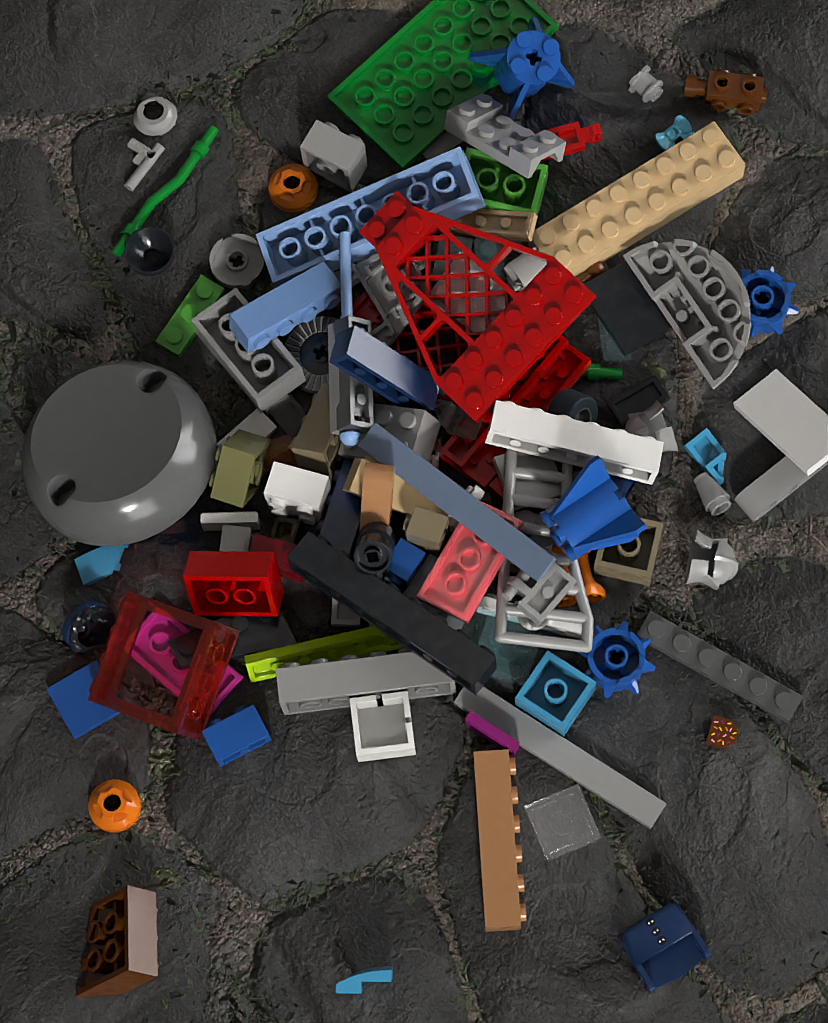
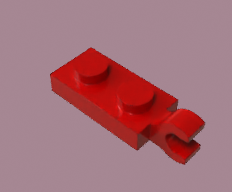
M577 121L547 129V131L555 133L556 136L566 141L564 156L586 150L585 142L596 143L602 141V131L599 124L580 128ZM548 156L542 159L540 162L550 160L553 158Z

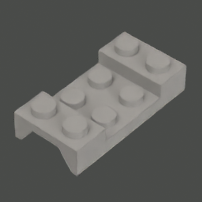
M482 93L447 110L444 126L446 131L527 179L532 177L542 159L549 156L558 162L563 160L566 141L547 130L534 134L530 129L520 126L507 116H503V105L489 95Z

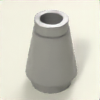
M704 472L694 479L706 512L716 516L725 512L731 506L730 495L708 472Z

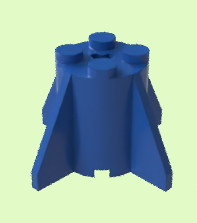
M535 17L530 18L527 31L520 32L505 48L471 52L467 59L494 67V78L501 86L500 89L505 94L511 96L507 117L511 118L512 121H514L523 99L536 94L548 82L570 89L574 87L575 83L574 79L560 62L561 54L558 42L542 32L538 19Z
M598 455L586 463L559 501L539 513L548 528L552 527V531L549 532L551 538L558 547L564 545L562 549L571 562L588 551L631 542L639 536V533L647 529L645 523L631 509L625 497L622 498L618 493L617 489L619 488L610 478Z

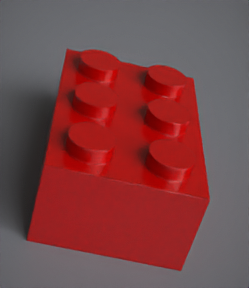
M189 552L183 579L195 616L278 617L284 588L274 552Z

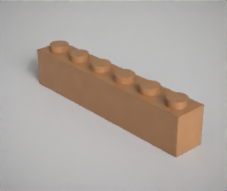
M509 749L475 751L473 753L486 932L521 930V922L527 921L525 903L519 904V892L525 891L523 874H517V863L522 862L521 844L515 845V833H520L519 815L513 816L512 805L518 804L517 786H511L510 776L516 775L515 757L509 758Z

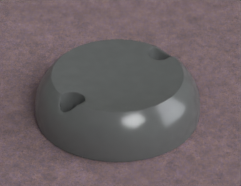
M114 361L86 368L63 381L44 399L36 410L28 426L22 449L21 468L23 480L36 509L61 534L75 541L96 546L131 544L145 540L167 529L183 517L197 502L211 478L217 452L216 433L213 421L202 399L177 374L163 367L145 362Z

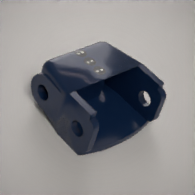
M676 901L666 904L628 927L617 936L621 947L649 994L654 993L655 988L680 978L694 968L703 958L706 961L711 957L703 939Z

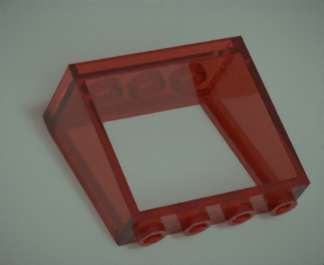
M127 591L126 596L120 603V613L116 624L110 630V640L106 651L101 655L99 661L100 668L96 679L90 685L88 701L170 732L201 740L202 731L205 730L240 631ZM147 610L203 630L172 717L116 697Z

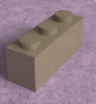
M415 506L413 514L408 513L403 525V530H405L404 538H407V542L424 551L426 558L429 553L438 558L450 538L449 517Z

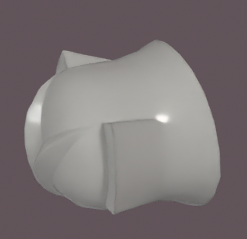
M658 400L645 411L628 414L630 419L625 425L624 430L638 436H650L657 441L664 442L662 452L678 451L673 429L666 426L662 415L664 408Z
M698 529L695 531L687 562L685 584L703 583L717 590L719 585L724 584L736 575L739 562L736 560L732 547L727 543L728 538H710Z

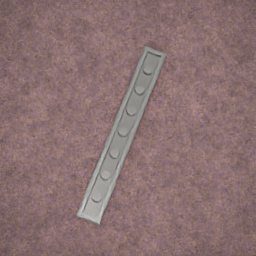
M463 687L454 701L456 706L467 713L470 711L474 712L520 742L522 748L650 830L667 804L485 687H482L477 695Z

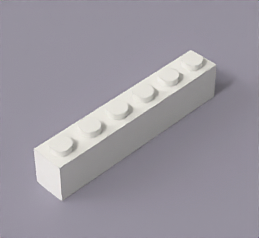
M496 400L490 416L485 440L487 444L579 467H584L589 460L598 455L608 474L651 485L659 472L664 442L657 441L650 436H638L622 429H610L594 422L574 420L567 415H554L546 413L539 408H526L518 406L511 401Z

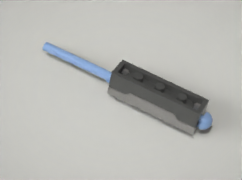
M346 231L339 233L341 318L335 321V323L333 322L328 325L329 360L337 333L356 325L365 329L371 335V321L353 316L351 234ZM329 362L330 433L339 435L343 444L347 446L358 444L361 440V435L368 432L373 426V389Z

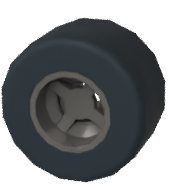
M568 388L561 390L555 395L546 413L567 415L574 420L596 423L598 408L597 403L592 397Z

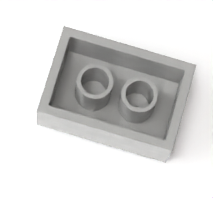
M373 403L374 423L379 424L429 462L441 422L426 410ZM368 432L361 435V440L359 441V443L362 441V439ZM341 442L338 451L339 455L350 461H354L355 458L364 459L365 455L371 456L358 446L359 443L354 446H347Z

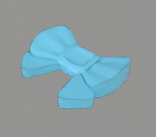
M678 115L675 117L673 125L662 133H656L654 139L657 145L666 151L675 145L674 141L679 136L682 139H686L694 134V132H691L692 127L685 117Z

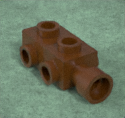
M725 69L709 71L708 80L697 79L698 76L686 75L683 96L693 98L695 95L705 96L704 104L710 105L712 110L724 111L726 107L736 108L740 114L750 115L754 111L759 112L761 104H766L768 88H763L764 77H758L756 74L730 73V71Z

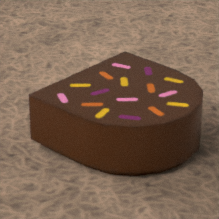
M713 715L706 745L721 749L730 748L736 743L739 731L737 725L727 718Z

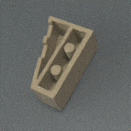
M322 383L318 393H315L312 398V406L308 414L304 415L298 435L292 440L291 451L294 453L298 468L329 476L331 488H335V484H333L334 469L336 463H342L343 457L338 454L341 440L339 435L330 433L329 384Z

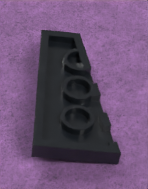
M279 610L278 617L225 616L168 641V644L180 670L214 664L231 658L233 660L241 659L245 655L297 644L281 610Z

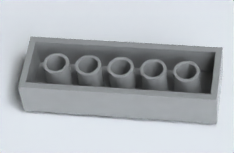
M407 648L398 650V654L387 655L386 652L379 651L370 653L369 657L366 658L347 655L341 657L340 661L329 662L328 659H316L311 661L310 665L300 666L299 663L292 662L283 664L282 668L276 669L279 703L284 715L351 707L350 698L376 695L377 702L383 703L382 694L408 691L409 699L456 694L454 680Z

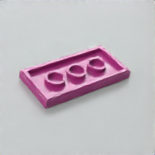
M158 604L120 647L206 722L239 686L244 677L224 660L214 664L180 670L168 641L190 632V630Z

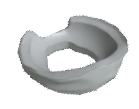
M149 97L137 105L133 115L134 125L145 135L162 136L175 125L177 108L172 102L163 97ZM151 101H157L164 108L163 115L155 120L147 119L143 115L144 105Z

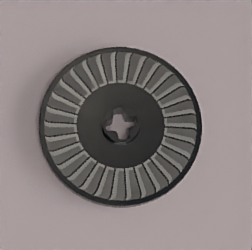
M317 314L314 319L298 324L286 335L283 345L302 367L306 379L305 382L297 387L299 390L314 395L318 393L322 383L329 384V358L327 356L319 360L316 353L317 351L322 352L325 349L328 354V325L333 322L335 323L341 317L332 314Z

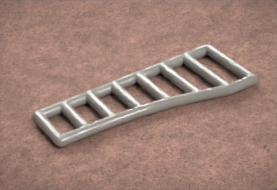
M506 448L503 512L514 516V505L547 509L560 500L515 494L516 478L561 484V497L572 484L573 465L562 462V472L517 467V452L519 451ZM524 522L521 532L523 534L551 537L549 532L552 531V527L548 528L543 524ZM550 553L556 558L555 563L559 566L568 567L570 575L577 580L567 594L576 596L580 612L553 609L545 620L582 624L581 640L506 632L507 615L529 617L517 608L518 605L508 604V601L501 595L507 587V581L512 577L510 576L511 561L505 558L498 570L495 640L499 643L590 652L593 645L594 618L585 591L578 559L571 562L564 554ZM529 578L525 584L532 589L537 581Z

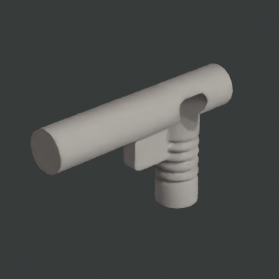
M135 138L129 141L127 146L138 153L133 159V163L138 167L124 184L128 190L134 191L163 153L165 148L161 144L156 143L150 149ZM149 154H155L153 158L148 157Z

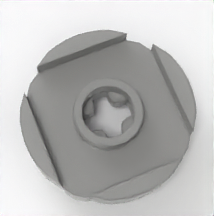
M245 234L231 235L232 237L225 240L222 238L213 246L209 257L213 277L221 285L230 289L247 290L261 278L265 269V260L260 245L254 238ZM242 256L244 264L233 267V263L230 260Z

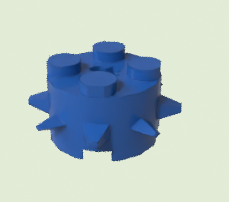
M769 266L767 270H756L752 274L746 269L740 270L741 279L750 300V337H754L756 333L771 334L775 332L778 335L782 334V324L787 314L799 313V309L790 304L791 292L796 287V284L794 282L784 283L782 281L783 278L774 273V267ZM758 300H763L765 302L764 304L758 303Z
M625 621L621 623L618 629L609 628L602 630L599 626H594L595 637L593 638L592 650L588 653L576 652L587 660V671L584 674L596 681L597 686L603 688L605 698H609L615 691L620 692L626 689L637 694L639 692L637 682L642 673L655 671V666L645 660V648L651 642L650 638L639 639L633 632L628 631V623ZM615 655L616 659L621 657V663H611V656Z

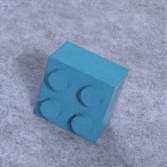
M547 650L515 697V705L564 737L596 690V681Z

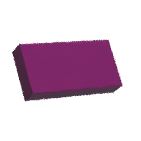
M472 711L465 718L467 728L501 750L509 749V755L515 756L520 748V742Z

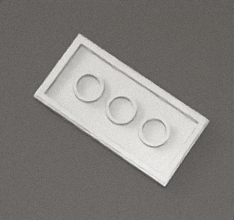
M777 369L733 403L734 408L808 476L828 461V415Z

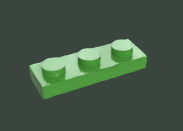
M201 275L155 341L157 346L180 359L196 336L191 319L222 298L225 289Z

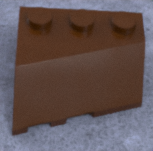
M127 885L92 904L86 940L90 943L86 959H82L80 970L85 971L82 986H77L75 997L119 995L158 977V908L156 905V892Z

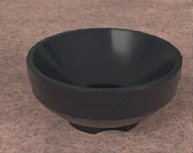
M149 226L136 230L125 244V258L129 266L143 276L162 274L172 265L175 257V245L171 236L158 227ZM150 250H155L160 253L159 260L152 264L147 263L144 260L145 254Z

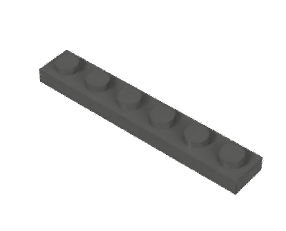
M650 611L636 635L639 639L650 638V646L789 723L803 698L799 693Z

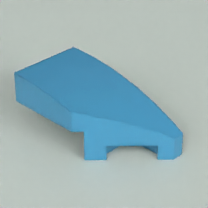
M706 428L683 447L704 472H708L721 485L724 481L723 470L726 453H724L722 446Z
M129 544L101 546L74 559L83 585L90 586L111 575L113 570L119 571L122 565L119 562L124 548H128Z
M393 966L374 967L356 972L336 984V993L361 994L363 982H391L393 979Z

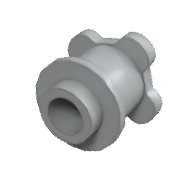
M648 65L631 78L628 91L631 93L637 91L642 96L643 102H654L663 93V81L656 80L649 73L651 68Z

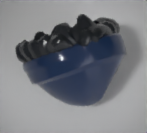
M86 601L78 604L65 617L62 637L70 646L72 652L78 653L97 649L107 643L108 637H113L117 624L116 616L110 607L95 601Z

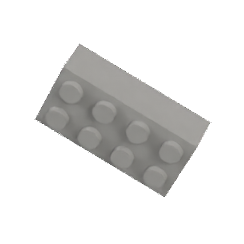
M234 288L191 319V322L198 337L259 412L262 413L305 382L306 379L302 367L277 337L270 340L262 349H254L249 353L245 350L229 328V314L248 304L238 289Z

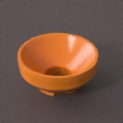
M287 164L272 174L268 186L269 196L272 203L278 209L288 213H298L306 210L315 202L318 195V183L314 174L307 167L300 164ZM290 176L299 178V186L295 189L286 188L284 186L286 178Z
M118 779L107 780L96 786L88 802V811L94 824L100 829L112 833L122 832L133 826L138 820L142 808L141 799L136 789L130 783ZM110 795H117L121 800L120 807L115 811H108L104 807V801Z

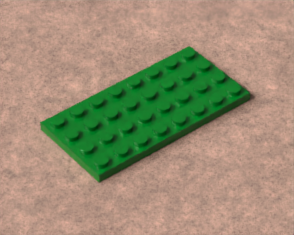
M432 0L328 94L327 101L398 168L404 171L447 132L444 129L447 110L482 93L487 95L498 85L497 80L494 78V67L467 60L471 52L505 48L520 32L527 31L531 17L538 19L542 32L550 37L558 30V24L532 0Z

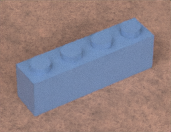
M323 261L229 314V328L248 353L254 349H262L270 340L279 335L284 336L288 334L298 324L309 322L321 311L337 306L341 301V283Z

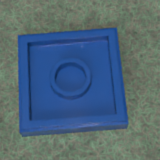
M97 660L47 688L50 697L74 739L79 738L125 711Z

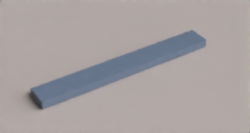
M376 422L359 443V447L380 463L395 465L396 475L537 582L541 581L556 561L554 556Z

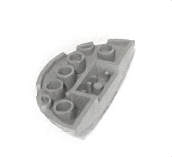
M674 239L673 242L662 243L652 241L627 252L623 257L679 336L683 346L711 387L715 389L732 373L739 363V359L747 346L750 336V300L738 272L722 255L713 249L709 250L689 240Z

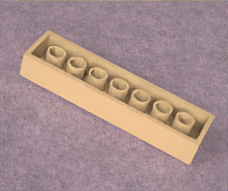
M714 121L534 230L532 241L528 242V247L533 248L535 246L537 251L540 250L542 253L555 257L577 278L592 264L599 261L605 262L741 179L744 175L745 162Z

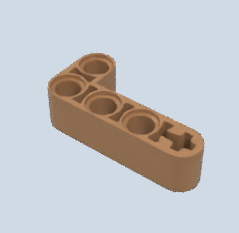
M365 462L360 530L365 524L370 522H382L391 527L395 465Z

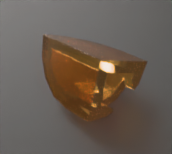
M290 434L270 440L263 472L270 473L274 461L298 468L294 453L291 451L292 439Z

